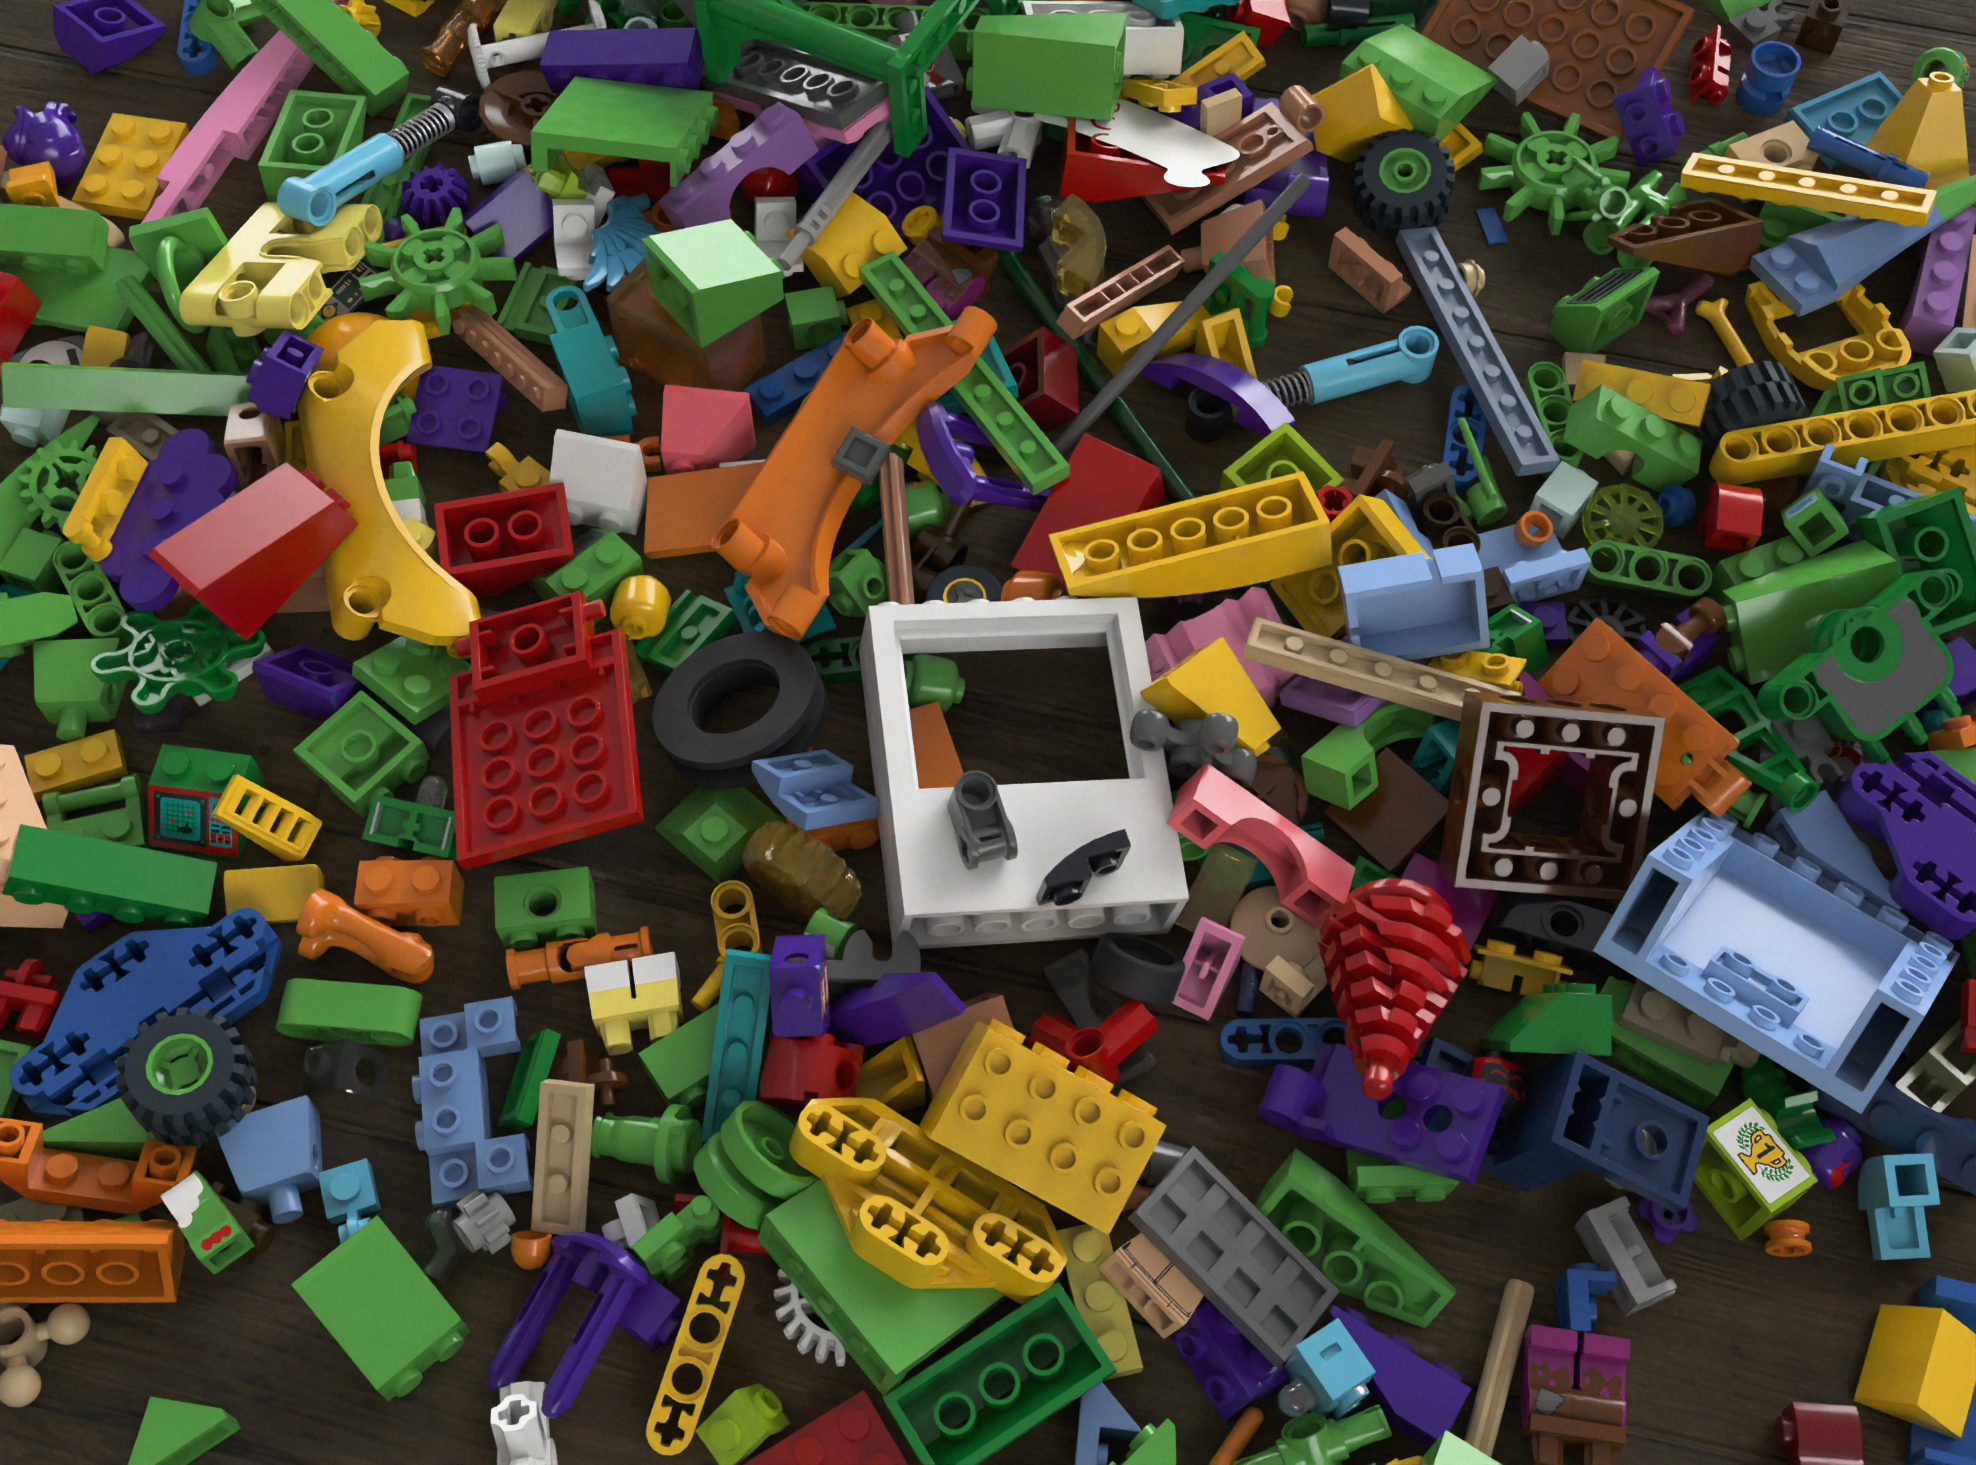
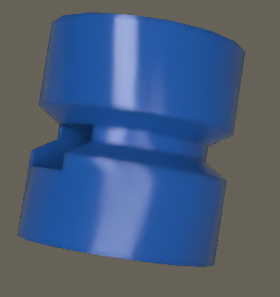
M1766 41L1758 44L1751 53L1735 93L1739 105L1749 113L1759 116H1769L1780 111L1784 106L1790 88L1801 66V58L1797 51L1788 44L1779 41Z

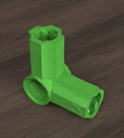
M200 0L188 23L191 32L200 40L212 43L236 74H239L259 52L241 27L261 22L266 16L250 0Z

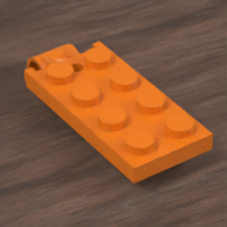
M1597 617L1537 682L1554 699L1641 706L1665 717L1654 793L1674 811H1677L1683 805L1682 802L1692 793L1701 804L1720 818L1753 784L1741 771L1724 759L1732 749L1735 750L1740 741ZM1691 753L1693 761L1691 764L1685 765L1683 758L1686 754Z

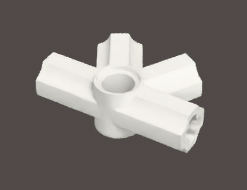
M971 101L972 110L979 114L965 119V129L971 149L976 151L999 146L997 154L1027 159L1026 169L1030 168L1035 148L1042 140L1043 121L1033 117L1034 113L972 106Z
M523 1381L511 1383L506 1387L500 1388V1404L491 1409V1427L498 1449L497 1465H558L553 1438H550L549 1418L541 1411L543 1391L547 1386L545 1382Z

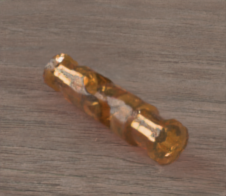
M464 0L437 32L438 37L431 46H424L420 51L422 63L432 73L447 76L452 69L451 64L457 56L464 55L469 50L467 29L470 24H476L478 35L480 36L491 21L492 17L489 15L503 9L507 0Z

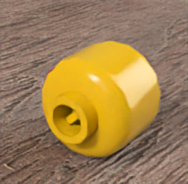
M648 575L630 576L622 580L616 587L610 607L609 617L612 625L616 629L620 628L625 636L632 639L641 640L644 637L659 635L665 627L670 609L671 597L668 589L656 578Z

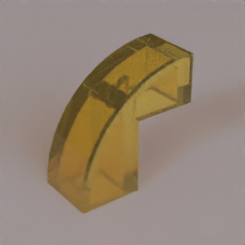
M1072 193L1053 213L1052 240L1069 250L1057 263L1056 289L1076 300L1103 283L1106 239L1102 224L1097 215L1083 200Z

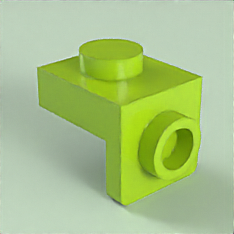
M758 1383L735 1390L695 1431L719 1465H740L769 1435L783 1431L790 1422L782 1412V1404L778 1397Z

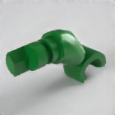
M1760 1053L1758 1060L1751 1069L1742 1067L1739 1071L1743 1081L1740 1085V1090L1745 1100L1751 1098L1758 1108L1765 1110L1772 1116L1778 1127L1779 1134L1792 1149L1800 1150L1836 1140V1136L1831 1128H1824L1821 1125L1814 1109L1813 1102L1818 1101L1817 1090L1809 1089L1798 1092L1789 1083L1784 1071L1777 1069L1773 1060L1766 1059L1767 1056Z

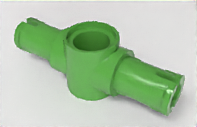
M1379 1404L1338 1421H1335L1333 1417L1326 1420L1322 1414L1306 1413L1291 1419L1284 1425L1281 1430L1282 1438L1275 1440V1446L1234 1461L1233 1464L1343 1465L1342 1461L1350 1458V1452L1391 1437L1392 1433Z

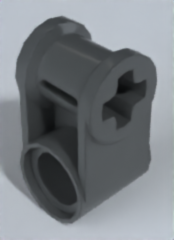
M970 770L963 773L957 779L947 806L957 836L959 852L965 867L968 870L976 869L980 862L1004 857L1008 861L1017 858L1018 846L1016 835L1010 820L1007 818L996 782L990 775L979 770ZM965 793L974 794L981 799L983 804H969L962 795Z

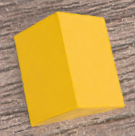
M1373 63L1312 95L1325 110L1323 123L1313 131L1316 151L1346 163L1359 159L1361 151L1363 149L1368 150L1369 142L1374 138L1381 141L1383 133L1391 131L1393 135L1399 134V129H1408V133L1414 129Z
M1881 1304L1853 1401L1959 1441L1962 1437L1976 1384V1334L1943 1308Z

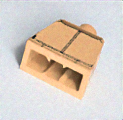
M1142 1233L1118 1248L1097 1266L1163 1339L1186 1324L1204 1296Z

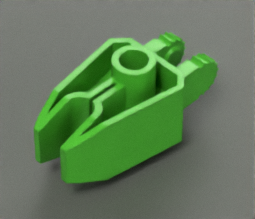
M40 592L9 599L8 593H0V660L22 655L25 653L24 646L32 645L34 641L53 640L75 626L78 618L71 596Z

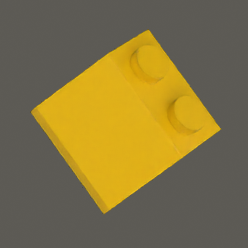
M852 192L823 233L818 237L815 244L807 246L800 257H802L821 287L833 286L835 298L838 299L851 294L863 284L859 275L860 267L892 251L899 256L908 248L885 214ZM797 225L785 233L789 241L795 236L794 229Z

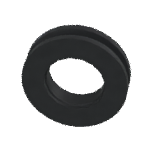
M769 632L742 633L706 645L686 658L672 671L656 696L652 711V724L655 735L666 751L672 765L685 779L708 788H740L758 783L751 770L753 760L804 753L809 750L825 724L828 711V697L811 657L800 644L788 637ZM755 685L773 686L780 690L773 707L759 721L743 730L726 734L706 733L701 730L708 712L722 698L729 694Z

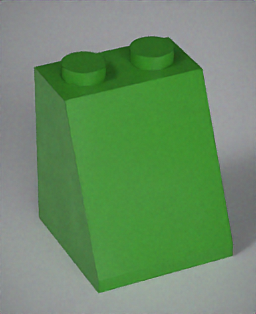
M732 219L655 234L642 240L652 296L701 349L784 299L782 280L785 278L781 265L774 257L770 256L768 258L759 249L754 236L747 230L743 232Z
M378 1215L291 1284L374 1388L388 1402L394 1396L402 1397L411 1392L423 1379L422 1373L437 1360L443 1362L455 1355L464 1345V1338L471 1333L470 1329Z

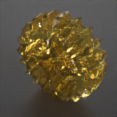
M774 820L773 822H766L761 829L758 828L747 842V847L741 855L744 860L745 869L750 872L751 879L758 882L760 889L766 891L772 897V900L778 901L783 907L789 909L797 916L810 921L819 908L824 907L835 918L843 921L857 907V902L862 896L860 890L862 886L859 880L855 878L854 870L847 867L845 859L838 857L833 852V848L825 846L819 838L816 839L809 835L807 831L797 829L791 823L785 824L782 821Z

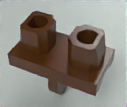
M1382 439L1377 449L1357 447L1352 455L1350 465L1352 473L1360 475L1359 479L1341 476L1344 479L1342 487L1348 490L1353 496V500L1359 494L1375 497L1384 489H1387L1401 500L1406 499L1409 494L1408 483L1404 478L1406 471L1398 467L1392 459L1391 453L1395 448L1393 441Z
M581 1039L567 1042V1054L554 1058L549 1071L550 1079L595 1084L592 1127L597 1116L605 1119L606 1109L615 1107V1094L628 1089V1076L625 1073L613 1071V1060L611 1058H603V1053L599 1050L586 1048L584 1041Z

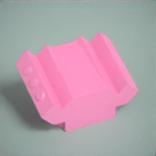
M1252 586L1239 600L1226 598L1214 609L1193 619L1179 621L1166 635L1154 633L1145 642L1151 679L1155 681L1195 650L1223 636L1268 708L1274 706L1276 697L1280 696L1279 692L1299 674L1242 658L1255 616L1283 624L1264 588Z

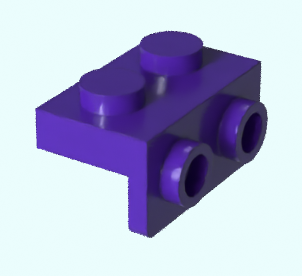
M1656 66L1641 70L1636 88L1616 94L1613 100L1638 165H1644L1676 155L1680 136L1684 134L1682 117L1678 111L1673 112L1669 102L1672 99L1669 82L1665 77L1660 78Z
M1210 1301L1196 1307L1186 1324L1170 1335L1180 1355L1188 1364L1208 1399L1212 1402L1223 1420H1228L1247 1404L1280 1388L1291 1378L1283 1364L1275 1367Z

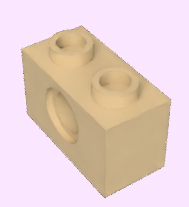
M1792 120L1728 145L1724 157L1813 171L1812 169L1819 154L1806 149L1810 139ZM1750 198L1740 200L1743 204H1745L1755 199Z

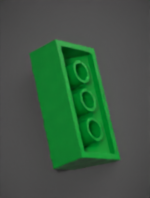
M1057 1282L882 1397L921 1465H978L1116 1373L1117 1370L1060 1283Z

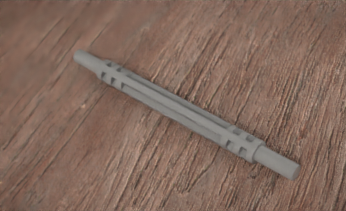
M924 72L925 88L926 85L929 83L930 79L929 76ZM891 116L886 120L877 122L869 129L816 202L804 215L801 222L795 227V236L777 259L783 270L789 271L807 246L815 244L818 237L823 233L835 214L892 139Z

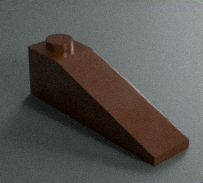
M1710 197L1677 204L1671 207V214L1667 217L1657 213L1651 216L1649 225L1633 224L1608 236L1607 244L1633 257L1712 271L1723 276H1734L1740 270L1749 269L1752 256L1759 253L1764 221Z

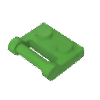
M137 773L123 776L121 782L63 795L59 791L43 794L42 802L47 816V829L150 849L148 845L144 791ZM123 799L126 801L125 808L67 820L66 812Z

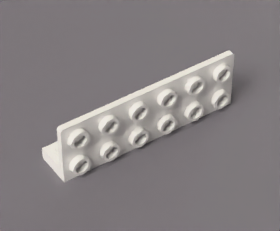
M755 197L753 236L759 245V249L768 258L772 256L777 260L790 242L785 233L796 225L795 197ZM552 199L554 248L558 275L566 276L571 280H585L593 264H589L588 259L593 247L591 231L595 229L594 200ZM802 257L798 258L789 271L783 270L785 277L792 275L793 272L804 271Z

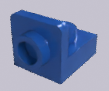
M1594 1263L1570 1265L1569 1269H1566L1554 1282L1557 1328L1578 1331L1577 1340L1584 1332L1590 1333L1592 1331L1591 1328H1594L1597 1322V1303L1594 1297H1589V1294H1606L1617 1284V1273L1601 1271L1600 1265Z

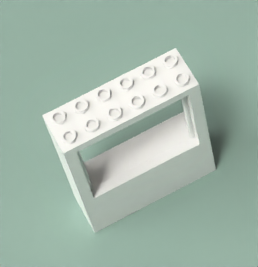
M1062 596L1055 600H1034L1029 597H1021L1012 601L1000 602L973 599L967 603H945L940 600H931L922 604L900 605L897 602H883L877 606H868L859 655L875 797L880 800L878 823L892 944L903 931L910 933L915 938L919 949L1100 938L1101 935L1108 932L1129 935L1168 933L1189 900L1178 831L1167 824L1173 808L1164 750L1161 748L1158 751H1145L1135 747L1130 741V728L1135 714L1142 709L1156 710L1140 694V691L1151 684L1152 681L1137 597L1078 599L1075 596ZM1108 646L1130 779L997 785L1007 818L1010 820L1016 835L1018 846L1017 858L1008 861L1004 857L980 862L976 869L968 870L962 861L957 836L948 813L947 805L954 787L919 789L903 654ZM965 793L962 795L969 804H983L981 799L974 794ZM1125 829L1131 843V848L1118 870L1100 877H1096L1093 874L1083 896L1073 903L1063 906H1057L1054 902L1038 905L1036 895L1043 879L1061 860L1094 839Z

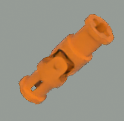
M643 926L640 927L639 932L611 936L607 932L597 934L591 939L579 937L546 942L545 948L517 952L515 948L506 949V967L510 987L513 991L521 989L522 984L550 980L552 984L584 979L586 978L584 971L586 966L627 960L628 965L632 966L633 958L654 954L649 927ZM567 948L569 949L566 957L571 965L572 972H565L562 967V956Z

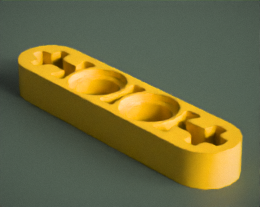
M720 1253L707 1259L699 1271L647 1423L646 1436L648 1443L654 1451L661 1455L671 1456L682 1452L687 1448L693 1437L744 1286L745 1272L743 1265L730 1254ZM722 1262L730 1264V1274L737 1277V1282L734 1286L726 1285L719 1300L730 1302L727 1312L713 1304L697 1303L700 1292L710 1298L714 1281L707 1277L709 1269L717 1270ZM703 1312L713 1314L720 1324L718 1336L708 1343L695 1340L689 1329L693 1317ZM685 1363L697 1366L703 1376L700 1388L690 1394L678 1391L672 1381L675 1369ZM666 1394L679 1403H694L696 1405L692 1414L686 1409H682L678 1427L685 1430V1435L683 1438L674 1437L671 1444L661 1442L662 1432L655 1429L657 1422L666 1423L673 1407L670 1404H662Z

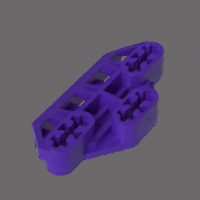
M1931 752L1904 753L1896 764L1890 762L1888 764L1860 763L1839 789L1836 795V803L1845 816L1883 844L1889 846L1898 869L1889 882L1891 898L1897 905L1932 931L1949 940L1964 938L1976 928V831L1973 833L1976 829V784ZM1882 803L1887 806V809L1881 806ZM1936 893L1942 896L1940 900L1934 896Z

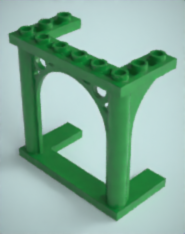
M693 0L708 80L721 85L741 61L739 43L747 40L762 39L787 45L886 83L889 89L894 153L909 158L928 133L924 72L980 0H936L900 47L814 15L796 6L790 0ZM989 0L990 15H1017L1022 8V0Z

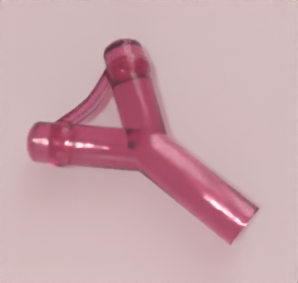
M1702 273L1677 294L1650 296L1644 312H1650L1659 317L1669 327V334L1679 337L1684 333L1686 327L1687 305L1713 286V278L1708 273ZM1671 309V317L1669 318L1661 310Z

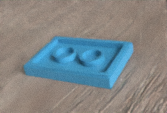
M1879 71L1788 109L1784 119L1787 122L1794 120L1809 139L1817 126L1821 125L1836 134L1865 145L1902 99L1903 95ZM1822 154L1818 156L1830 170L1843 165Z

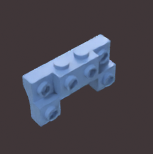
M1828 443L1825 445L1800 494L1801 497L1818 485L1844 518L1849 533L1844 537L1855 542L1862 540L1855 520L1856 517L1897 502L1924 496L1923 494L1865 473L1864 470L1868 463L1866 458L1860 457L1854 469L1830 460L1835 446ZM1969 513L1976 535V516Z
M512 996L464 1004V1012L419 1019L422 1057H418L419 1074L412 1076V1089L416 1104H422L423 1120L416 1121L415 1135L418 1149L420 1151L425 1150L429 1156L432 1205L437 1212L459 1209L456 1203L475 1190L480 1194L484 1193L488 1197L493 1192L503 1196L531 1191L534 1188L533 1180L529 1174L527 1152H530V1143L525 1133L492 1139L487 1068L483 1057L521 1051V1043L516 1033L515 1016H518V1008Z

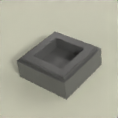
M852 426L831 460L832 467L870 486L891 451L890 445Z

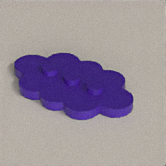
M189 428L172 435L162 445L157 460L147 461L149 464L110 539L113 546L112 551L105 559L98 561L101 571L110 580L120 584L119 592L122 598L136 611L150 612L163 607L175 596L180 586L173 577L147 554L154 547L225 502L238 483V472L233 464L223 455L216 454V447L213 441L200 429Z

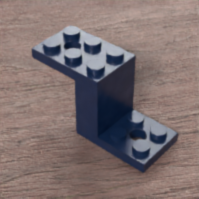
M1433 1037L1426 1042L1419 1064L1463 1075V1069L1467 1062L1476 1057ZM1577 1050L1528 1075L1524 1113L1518 1119L1511 1121L1508 1127L1494 1128L1480 1169L1525 1192H1529L1587 1168L1676 1213L1687 1207L1710 1117ZM1447 1112L1436 1114L1429 1122V1131L1442 1132L1446 1130L1452 1123L1453 1115ZM1642 1130L1648 1131L1653 1136L1657 1145L1655 1155L1649 1154L1642 1147L1640 1142Z

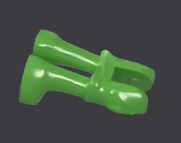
M1656 169L1651 171L1634 188L1628 191L1629 198L1633 201L1632 208L1627 209L1619 218L1609 219L1603 216L1598 222L1591 221L1583 232V239L1587 248L1599 255L1608 254L1614 249V247L1607 244L1609 235L1626 228L1637 214L1644 218L1639 224L1648 225L1650 224L1651 216L1657 213L1663 214L1665 217L1671 214V207L1688 202V189L1680 187V183L1677 182L1664 197L1656 192L1664 175ZM1619 249L1617 252V260L1622 268L1649 267L1653 260L1633 257Z

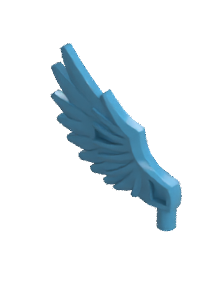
M643 193L629 198L626 195L619 196L607 203L608 219L606 223L591 231L593 247L589 253L588 262L593 264L583 282V291L588 292L607 279L606 291L612 292L621 283L624 275L628 278L630 285L637 284L640 273L645 277H649L642 240L648 236L660 234V231L654 229V224L645 222V215H642L640 212L650 208V199L647 194Z

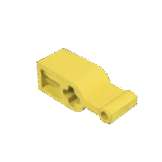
M507 0L493 24L496 42L549 32L553 21V10L559 0Z

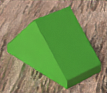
M150 1396L128 1465H187L241 1429V1426L237 1419L222 1408Z

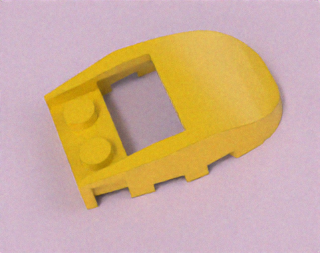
M1762 281L1749 284L1747 287L1745 305L1766 349L1783 367H1786L1792 375L1807 386L1823 391L1837 388V377L1878 368L1885 370L1907 365L1911 357V348L1906 336L1901 329L1893 328L1888 321L1891 314L1882 302L1874 305L1864 296L1866 288L1860 283L1834 301L1859 335L1800 353L1793 349V342L1786 333H1780L1774 324V320L1795 313Z

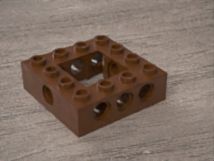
M1465 691L1438 873L1454 887L1622 900L1642 864L1666 718L1641 706ZM1504 746L1531 748L1539 754L1549 755L1550 750L1577 752L1585 758H1591L1578 838L1508 832L1511 816L1507 813L1512 781L1517 780L1519 767L1516 758L1505 750Z

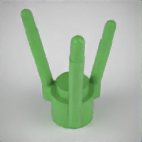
M1578 155L1572 157V162L1593 179L1597 187L1590 196L1591 209L1589 211L1565 213L1564 221L1591 220L1598 222L1603 216L1609 219H1616L1621 217L1627 209L1633 207V201L1630 200L1628 192L1624 188L1611 184L1608 177L1602 176Z
M1461 417L1458 419V425L1480 483L1475 484L1467 491L1468 499L1466 503L1457 494L1456 499L1460 502L1461 508L1468 520L1474 518L1479 526H1486L1505 516L1508 512V507L1499 492L1487 456H1482L1481 458L1467 421Z

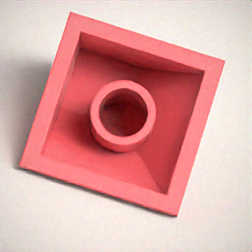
M675 385L664 386L661 455L665 475L719 468V463L735 462L755 450L756 438L749 393Z

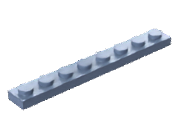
M1436 227L1399 230L1395 243L1516 476L1553 472L1557 468L1560 459Z

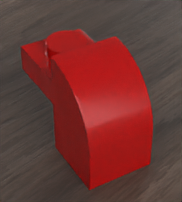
M1719 482L1712 483L1710 486L1709 502L1698 518L1696 536L1706 537L1705 548L1742 553L1754 547L1761 537L1763 495L1761 490Z

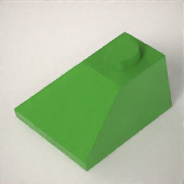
M699 785L655 828L659 834L718 884H721L735 873L784 825V820L745 787L715 789Z

